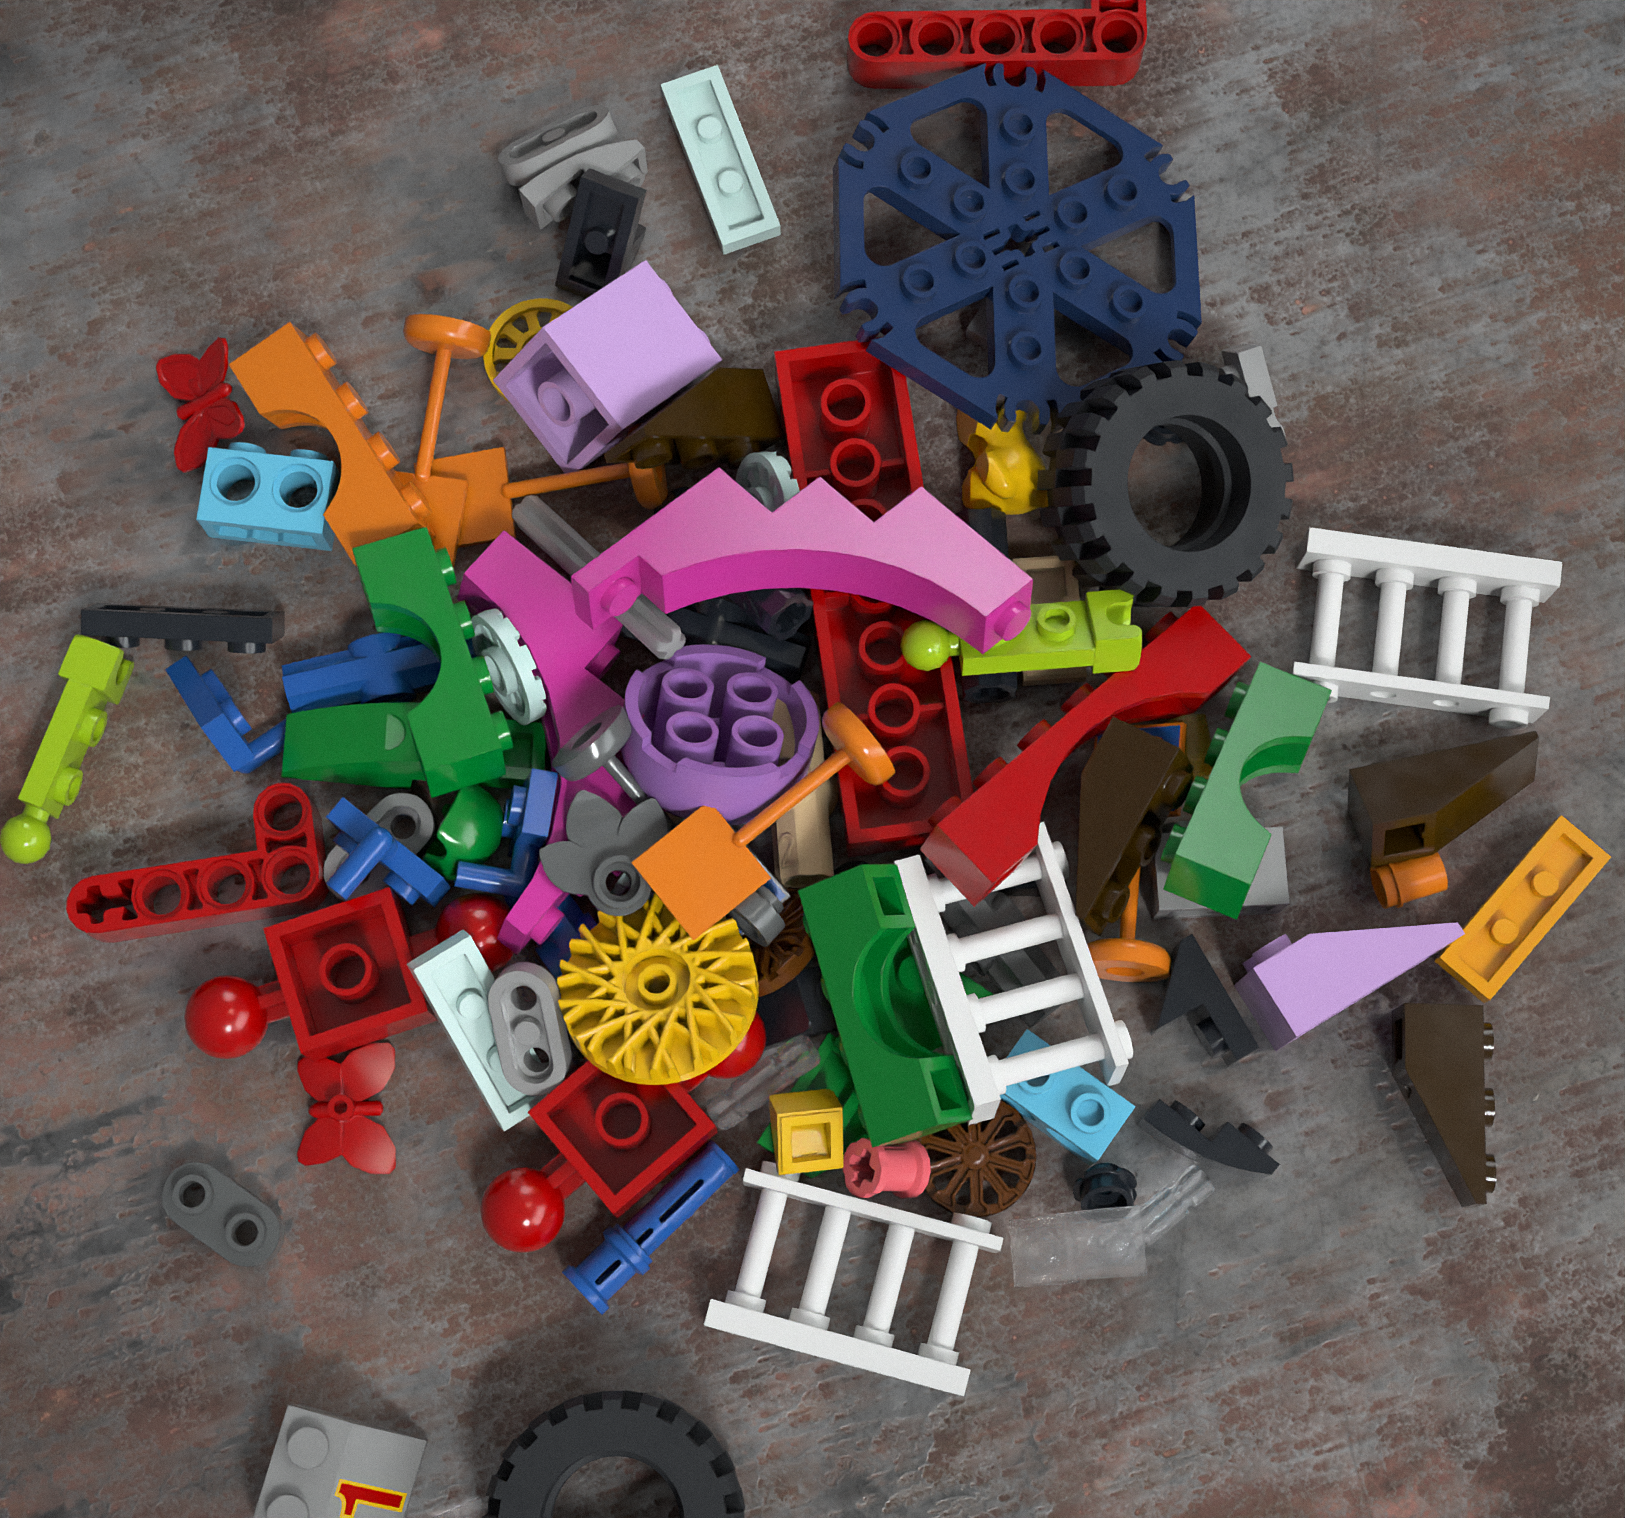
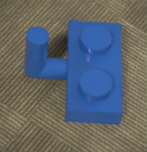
M187 655L165 669L201 729L234 772L251 773L283 751L286 718L248 743L243 735L252 730V728L212 669L201 675Z
M532 768L523 785H513L510 799L506 798L503 807L502 837L510 838L507 853L508 857H512L510 869L458 861L454 887L520 898L535 875L539 850L548 837L558 773Z
M344 797L326 816L339 831L332 841L349 855L326 884L345 900L349 898L377 863L389 871L382 881L411 905L421 897L435 908L451 889L444 877L397 841L387 829L377 825Z

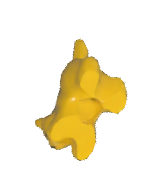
M996 406L995 409H996V413H997V415H998L999 410H1000V407H997V406ZM959 409L957 410L956 422L959 440L976 459L974 466L968 470L967 477L962 485V501L967 509L991 507L1006 513V515L1024 514L1040 507H1048L1047 490H1037L1038 471L1046 469L1042 458L1028 442L1022 429L1023 422L1027 418L1026 412L1017 410L1016 422L1010 431L1001 432L998 421H996L992 429H989Z

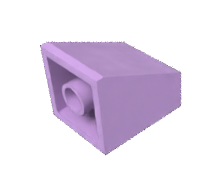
M645 260L542 327L493 381L562 471L568 473L586 468L626 437L628 431L633 426L645 422L676 396L701 380L722 359L711 346L706 334L695 325L675 299L667 283L659 278Z

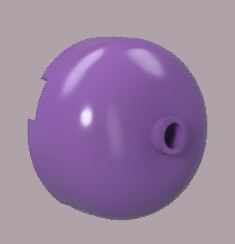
M702 644L683 646L670 659H664V661L651 666L644 672L636 670L629 680L623 708L627 712L632 733L621 748L625 766L650 799H656L662 809L679 818L686 819L704 805L716 808L729 825L748 823L808 773L820 722L817 705L804 684L799 680L792 685L783 677L764 667L766 657L747 650L722 645ZM777 698L787 706L795 737L794 756L780 767L777 766L784 734L780 726L772 721Z

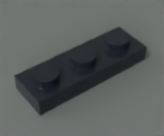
M96 603L81 610V635L101 636V642L117 648L139 647L140 638L164 639V648L168 650H202L203 641L227 642L228 652L255 654L266 652V644H273L284 637L285 611Z

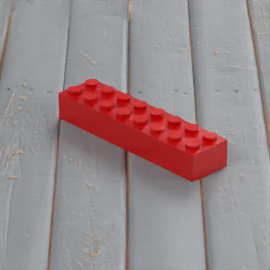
M858 340L774 351L776 388L785 436L787 460L792 469L790 479H797L800 491L821 477L863 514L875 522L919 487L924 488L906 376L866 352L871 341L858 342ZM807 588L808 596L814 601L811 617L825 709L827 711L837 702L844 704L872 733L886 752L895 769V774L881 785L867 783L848 764L835 773L848 858L922 847L934 829L927 822L932 814L955 794L963 802L973 794L952 657L950 656L939 668L930 671L916 669L906 662L900 648L901 639L904 631L911 624L924 619H930L900 606L867 596L834 590ZM831 743L832 754H834L837 750Z

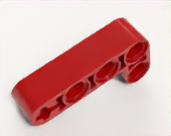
M276 783L268 786L258 795L254 803L253 819L257 850L101 874L82 879L72 887L67 897L66 910L69 920L76 928L101 942L115 943L288 916L314 910L324 902L329 892L324 879L326 850L322 818L319 810L301 788L291 783ZM289 803L301 805L302 817L293 829L287 831H277L274 829L273 820L277 810ZM297 865L309 867L310 880L301 892L295 894H285L282 892L281 879L288 869ZM233 875L244 876L246 886L242 897L231 904H220L217 894L221 882ZM179 885L181 900L178 906L167 914H156L154 899L157 893L166 886ZM106 897L117 906L133 905L137 915L125 907L111 908L104 911V921L100 922L92 917V911L101 909L103 905L102 898Z

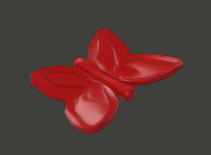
M218 337L207 348L201 359L192 354H173L161 358L156 365L159 383L174 399L190 401L179 406L176 411L178 418L181 420L189 419L181 427L174 448L177 469L184 473L202 467L206 463L208 447L216 448L219 439H233L243 432L245 426L244 416L237 403L230 400L229 397L233 391L232 386L229 383H224L228 370V343L226 338Z
M390 1043L367 1044L351 1051L341 1064L328 1058L312 1061L304 1057L298 1061L297 1072L304 1090L318 1101L308 1109V1113L312 1117L317 1118V1120L303 1135L297 1152L298 1162L304 1166L325 1164L342 1155L352 1167L369 1174H390L396 1168V1148L384 1126L364 1117L380 1116L383 1113L384 1107L380 1100H364L382 1091L395 1069V1048Z

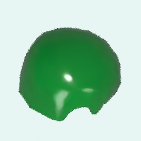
M477 784L459 789L453 803L443 806L442 813L444 819L437 831V837L424 852L423 861L446 880L455 879L458 861L483 865L494 855L500 845L504 820L501 806L488 792Z

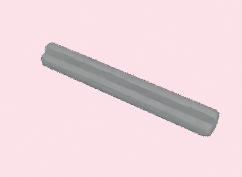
M525 496L521 504L514 506L512 518L517 522L518 527L570 576L600 555L596 549L538 496ZM643 594L637 597L634 604L625 613L614 616L659 659H670L685 644V635L681 633L680 627Z

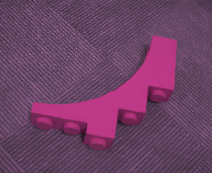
M503 530L463 574L457 600L459 602L464 600L468 611L474 616L485 610L498 609L502 613L503 619L507 617L519 632L520 637L517 642L520 647L526 644L537 667L531 671L535 677L541 678L546 699L543 701L547 709L545 715L541 717L551 760V772L558 773L552 766V762L560 749L596 716L613 706L620 705L623 707L624 699L600 681L621 653L615 647L623 624L614 616H611L592 630L575 613L572 583ZM620 749L615 756L625 766ZM603 766L587 777L577 781H568L558 773L549 833L545 846L559 841H568L566 834L567 813L577 792L581 790H586L605 799L620 812L622 817L636 807L637 804ZM541 860L533 879L506 916L497 937L502 944L516 955L520 953L531 938L541 945L565 915L558 907L570 893L561 891L548 879L543 870ZM613 871L612 873L618 877L621 871Z

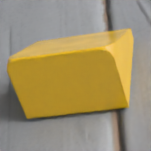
M820 1089L769 1096L770 1121L778 1175L843 1168L842 1106L833 1090Z

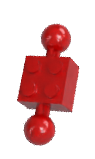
M387 887L265 927L263 930L278 980L258 987L244 978L233 975L217 976L205 981L195 989L187 1002L184 1015L187 1034L193 1044L203 1053L215 1058L233 1059L246 1055L255 1049L264 1038L269 1023L290 1017L300 1053L312 1061H317L438 1021L409 970L407 963L461 930H465L471 935L491 973L498 971L509 962L514 954L513 951L497 939L503 922L511 910L505 903L494 896L483 893L466 894L456 898L444 908L438 918L436 928L411 936L401 901L393 890Z
M756 1010L754 1019L743 1040L728 1057L712 1069L688 1080L663 1085L637 1084L615 1078L597 1068L589 1060L528 1111V1114L560 1150V1153L540 1170L528 1167L510 1169L498 1175L488 1185L482 1197L480 1208L482 1224L488 1236L503 1249L517 1253L533 1252L545 1247L557 1236L565 1218L564 1200L585 1182H587L608 1209L617 1218H620L718 1133L715 1124L691 1098L689 1093L709 1076L717 1079L736 1078L750 1071L758 1063L766 1045V1029L758 1011Z

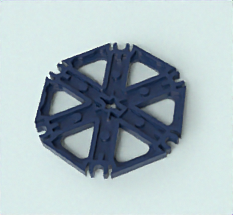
M985 63L867 112L864 120H861L857 125L852 138L862 143L868 151L857 150L848 143H845L833 166L834 299L843 293L849 292L839 308L842 315L858 309L867 312L871 320L862 324L855 336L858 342L871 341L866 352L987 428L992 429L996 421H998L1001 432H1009L1016 422V411L1021 410L1031 417L1032 434L1040 435L1047 426L1049 419H1051L1052 424L1050 434H1053L1063 429L1057 423V417L1067 403L1081 401L1080 391L1095 380L1109 378L1111 373L1128 368L1166 361H1182L1184 355L1173 349L1168 340H1174L1179 345L1187 348L1196 337L1197 329L1202 324L1195 197L1193 195L1186 201L1178 202L1190 186L1187 180L1180 181L1174 185L1167 184L1161 180L1159 175L1167 170L1173 158L1170 154L1158 155L1163 145L1045 70L1042 71L1037 80L1034 68L1026 67L1019 79V87L1008 84L1004 79V66L1000 63L995 64L986 81L984 73ZM965 102L975 105L980 112L982 184L919 145L911 135V125L920 119L958 103ZM1062 113L1112 143L1119 151L1120 163L1115 167L1049 195L1046 119L1051 114ZM868 193L875 195L946 241L889 266L875 264L868 258L864 249V196ZM1035 216V218H1033V219H1031V220H1029V221H1027V222L1025 221L1026 219ZM1149 223H1162L1169 231L1171 240L1172 290L1162 294L1152 292L1090 253L1089 250ZM1010 237L1016 243L1023 241L1028 243L1035 239L1025 255L1020 250H1013L1011 252L1006 250L1000 253ZM986 297L988 376L979 378L967 374L924 347L918 341L915 329ZM1054 309L1129 355V363L1082 386H1071L1063 382L1056 371ZM880 333L884 335L882 338L875 339ZM996 406H997V407H1000V410H999L998 415H997L996 409H995Z

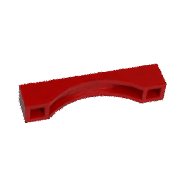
M1193 606L1180 618L1172 611L1167 613L1145 635L1144 638L1149 644L1141 650L1140 662L1136 669L1103 673L1108 679L1096 689L1088 682L1085 683L1061 706L1060 710L1065 714L1064 717L1053 726L1045 719L1040 721L1017 744V747L1022 752L1010 763H1007L1001 756L995 759L973 781L972 784L978 789L964 802L955 794L928 819L927 822L934 829L920 850L974 907L1014 873L1038 844L1040 815L1050 782L1059 766L1070 754L1095 737L1102 735L1112 717L1128 724L1154 719H1189L1225 688L1251 658L1250 654L1202 606Z

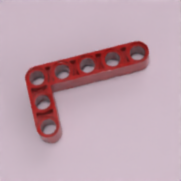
M1084 0L1085 9L875 11L864 13L855 19L849 29L847 67L850 76L856 83L872 89L927 88L985 63L984 73L986 81L995 64L1000 63L1004 66V79L1008 84L1019 87V79L1026 67L1034 68L1037 80L1042 71L1045 70L1069 86L1121 85L1133 79L1140 67L1147 38L1146 0ZM1113 41L1119 42L1127 46L1129 51L1114 53L1106 49L1104 44ZM1052 42L1061 43L1069 51L1063 54H1054L1047 51L1043 46ZM997 43L1003 45L1009 51L1005 54L994 55L988 53L982 47L987 44ZM938 44L945 47L948 52L943 55L934 56L924 52L922 48L926 45ZM869 45H879L887 49L888 52L875 57L865 54L861 49Z

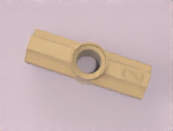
M810 690L809 692L817 705L820 724L807 775L824 762L819 694ZM777 698L772 721L780 726L784 734L777 766L780 767L794 756L795 737L787 706ZM831 776L771 825L775 877L786 889L805 888L834 876L829 815L834 811L839 796L838 784L834 776Z

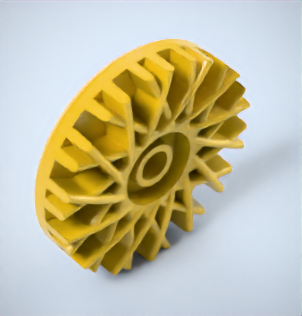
M654 892L650 902L647 899L640 909L629 915L611 916L598 911L599 923L589 931L585 924L580 925L581 939H571L569 942L571 951L569 961L560 960L562 976L557 977V984L561 993V999H558V1003L573 1042L584 1057L597 1068L615 1078L637 1084L663 1085L677 1083L712 1069L728 1057L743 1040L756 1012L759 983L747 938H742L737 923L733 918L727 920L725 915L693 941Z

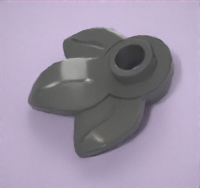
M581 790L577 792L567 813L566 834L568 841L552 843L539 850L543 870L548 879L561 891L587 895L591 903L599 911L611 916L629 915L640 909L651 893V887L631 862L668 833L667 821L661 806L654 798L638 804L622 817L620 812L605 799L586 790ZM621 871L629 877L630 888L625 895L616 896L608 891L606 878L610 872Z

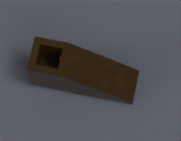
M718 367L676 396L605 452L604 456L606 463H634L637 469L654 468L664 463H681L684 469L701 468L711 463H727L729 469H739L741 462L747 455L763 452L785 438L764 370Z
M1112 717L1081 772L1075 916L1092 933L1100 937L1108 922L1114 923L1124 912L1130 897V889L1128 887L1140 865L1146 866L1154 858L1161 843L1162 833L1160 829L1170 811L1180 808L1185 802L1193 784L1192 772L1194 770L1193 765L1179 747L1115 717Z
M1531 731L1512 736H1502L1488 741L1449 749H1439L1430 753L1386 762H1376L1367 766L1349 769L1347 812L1370 867L1435 854L1534 782L1539 744L1537 732Z
M1403 1003L1392 1010V1076L1461 1207L1473 1208L1487 1204L1486 1193H1493L1496 1185V1162L1492 1153H1486L1485 1127H1492L1495 1118L1494 1092L1492 1088H1485L1484 1062L1492 1060L1494 1051L1492 1024L1484 1022L1483 1005Z

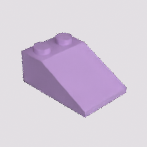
M1458 922L1313 933L1306 935L1293 944L1287 935L1284 934L1253 953V957L1242 963L1248 973L1234 987L1274 1050L1277 1051L1436 954L1465 933Z

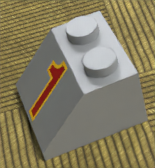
M290 1404L286 1409L253 1518H405L428 1440L304 1404Z

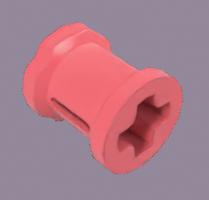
M861 1138L848 1146L844 1154L842 1168L846 1187L852 1195L859 1198H870L880 1192H892L900 1198L918 1197L928 1185L931 1173L930 1158L927 1150L916 1140L872 1148L870 1138Z

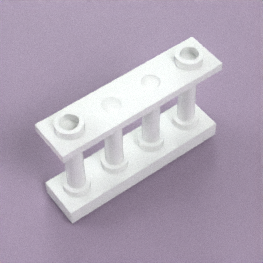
M1309 527L1299 544L1296 569L1313 571L1312 576L1318 579L1309 663L1294 662L1288 673L1331 689L1332 692L1327 703L1336 702L1339 696L1489 717L1490 725L1504 729L1526 728L1528 723H1534L1549 709L1550 697L1526 694L1524 689L1532 607L1538 606L1539 602L1545 603L1560 587L1562 562ZM1351 576L1374 579L1375 585L1381 588L1372 672L1335 667L1343 583L1350 580ZM1413 585L1438 588V594L1443 596L1435 681L1398 676L1406 590L1412 589ZM1476 594L1501 597L1500 602L1506 605L1498 690L1461 685L1469 599L1474 598Z
M1041 822L1039 826L1038 844L1021 866L992 892L1036 881L1047 915L970 936L958 938L955 933L948 935L945 933L939 913L945 911V904L966 899L946 877L938 879L936 874L926 876L920 855L894 861V864L898 865L916 926L908 934L907 938L945 1054H953L973 1118V1120L968 1121V1125L995 1117L1001 1100L1000 1095L1006 1093V1086L1098 1061L1106 1085L1111 1086L1120 1083L1129 1064L1128 1059L1133 1057L1131 1038L1125 1023L1122 1020L1114 1021L1082 928L1078 918L1075 916L1076 911L1064 880L1069 878V866L1065 851L1059 841L1051 842L1044 822ZM1048 941H1057L1068 975L978 999L975 993L966 995L959 972L965 971V964ZM1077 1000L1089 1033L1088 1036L998 1060L996 1055L986 1056L979 1033L985 1032L986 1024Z
M768 1161L762 1162L760 1172L746 1168L743 1184L744 1186L762 1190L735 1291L728 1290L725 1302L710 1300L704 1326L964 1396L970 1369L956 1366L959 1353L953 1351L978 1249L992 1253L1001 1251L1004 1238L989 1234L992 1222L961 1213H953L951 1223L806 1185L798 1182L800 1173L778 1175L776 1163ZM787 1197L825 1207L799 1309L792 1308L789 1320L763 1313L766 1300L760 1299ZM851 1214L889 1224L863 1326L856 1325L853 1337L827 1331L830 1318L824 1316ZM914 1232L953 1242L927 1344L920 1343L918 1355L893 1349L892 1345L895 1335L889 1334Z

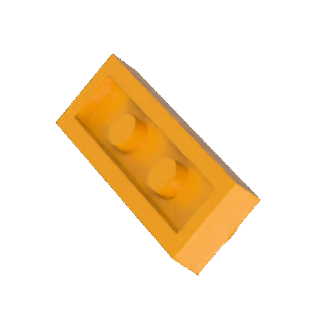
M1560 815L1463 926L1462 930L1465 934L1446 946L1434 961L1481 1002L1486 1003L1490 1001L1609 861L1611 856Z

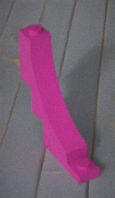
M719 467L571 576L575 613L592 630L611 616H619L625 613L640 594L645 595L663 613L667 614L696 602L732 593L760 589L809 588L862 595L900 606L928 618L951 631L982 654L1002 639L1009 641L1015 638L1025 628L1031 617L1030 605L1033 578L923 487H919L873 522L821 477L771 512Z

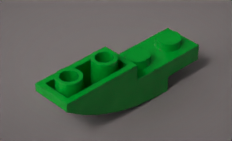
M420 703L355 704L287 714L281 778L410 790L412 780L426 781L413 744L406 715ZM505 719L513 743L512 749L503 751L507 775L478 783L477 785L512 789L513 785H523L532 768L544 770L546 739L542 723L531 722L527 725H522L516 720Z

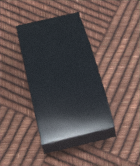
M1159 1099L1136 1124L1154 1139L1175 1152L1219 1171L1238 1176L1263 1179L1272 1175L1280 1165L1268 1155L1273 1148L1270 1142L1249 1125L1241 1123L1238 1128H1235L1231 1123L1226 1122L1218 1127L1208 1139L1200 1133L1205 1126L1204 1122L1189 1108L1176 1100L1168 1106Z

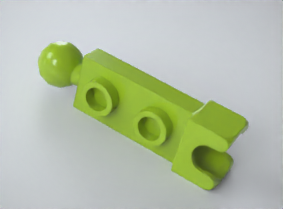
M1120 589L1092 591L1086 593L1085 601L1031 604V617L1025 628L1009 641L1000 640L984 654L951 631H947L937 623L925 619L911 624L904 631L900 648L908 664L924 671L941 667L950 656H959L962 676L1091 666L1092 672L1096 674L1136 669L1141 657L1142 630L1136 625H1130L1134 595Z
M76 634L72 639L58 672V675L67 684L18 797L20 801L26 804L22 814L9 819L1 829V849L6 857L15 863L30 864L45 856L51 844L50 828L46 824L49 816L58 819L63 806H70L79 793L83 780V772L79 768L88 747H95L104 733L107 724V712L104 709L107 701L116 705L120 703L134 669V662L124 659V651L115 646L80 634Z

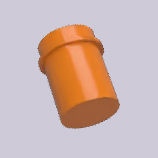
M1438 852L1429 856L1370 867L1372 886L1380 905L1384 909L1393 906L1401 908L1406 902L1448 889L1446 870Z

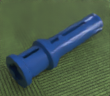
M710 1140L706 1147L670 1182L664 1185L622 1228L618 1224L613 1228L609 1226L603 1232L605 1240L577 1267L568 1265L562 1273L603 1315L609 1309L607 1301L636 1273L644 1275L650 1269L649 1265L653 1261L649 1256L740 1169L714 1141ZM699 1180V1182L659 1220L660 1216H662L690 1187H692ZM649 1228V1230L637 1242H635Z

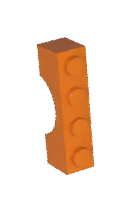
M289 322L231 362L229 366L259 414L281 430L297 426H317L329 430L340 452L341 477L337 492L323 516L353 564L356 566L352 548L423 527H427L432 540L436 535L425 517L432 513L430 505L411 481L403 485L393 469V467L400 463L395 450L379 431L374 435L370 433L362 420V417L369 413L365 403L350 383L345 382L340 385L330 370L331 367L337 364L335 356L316 332L308 337Z

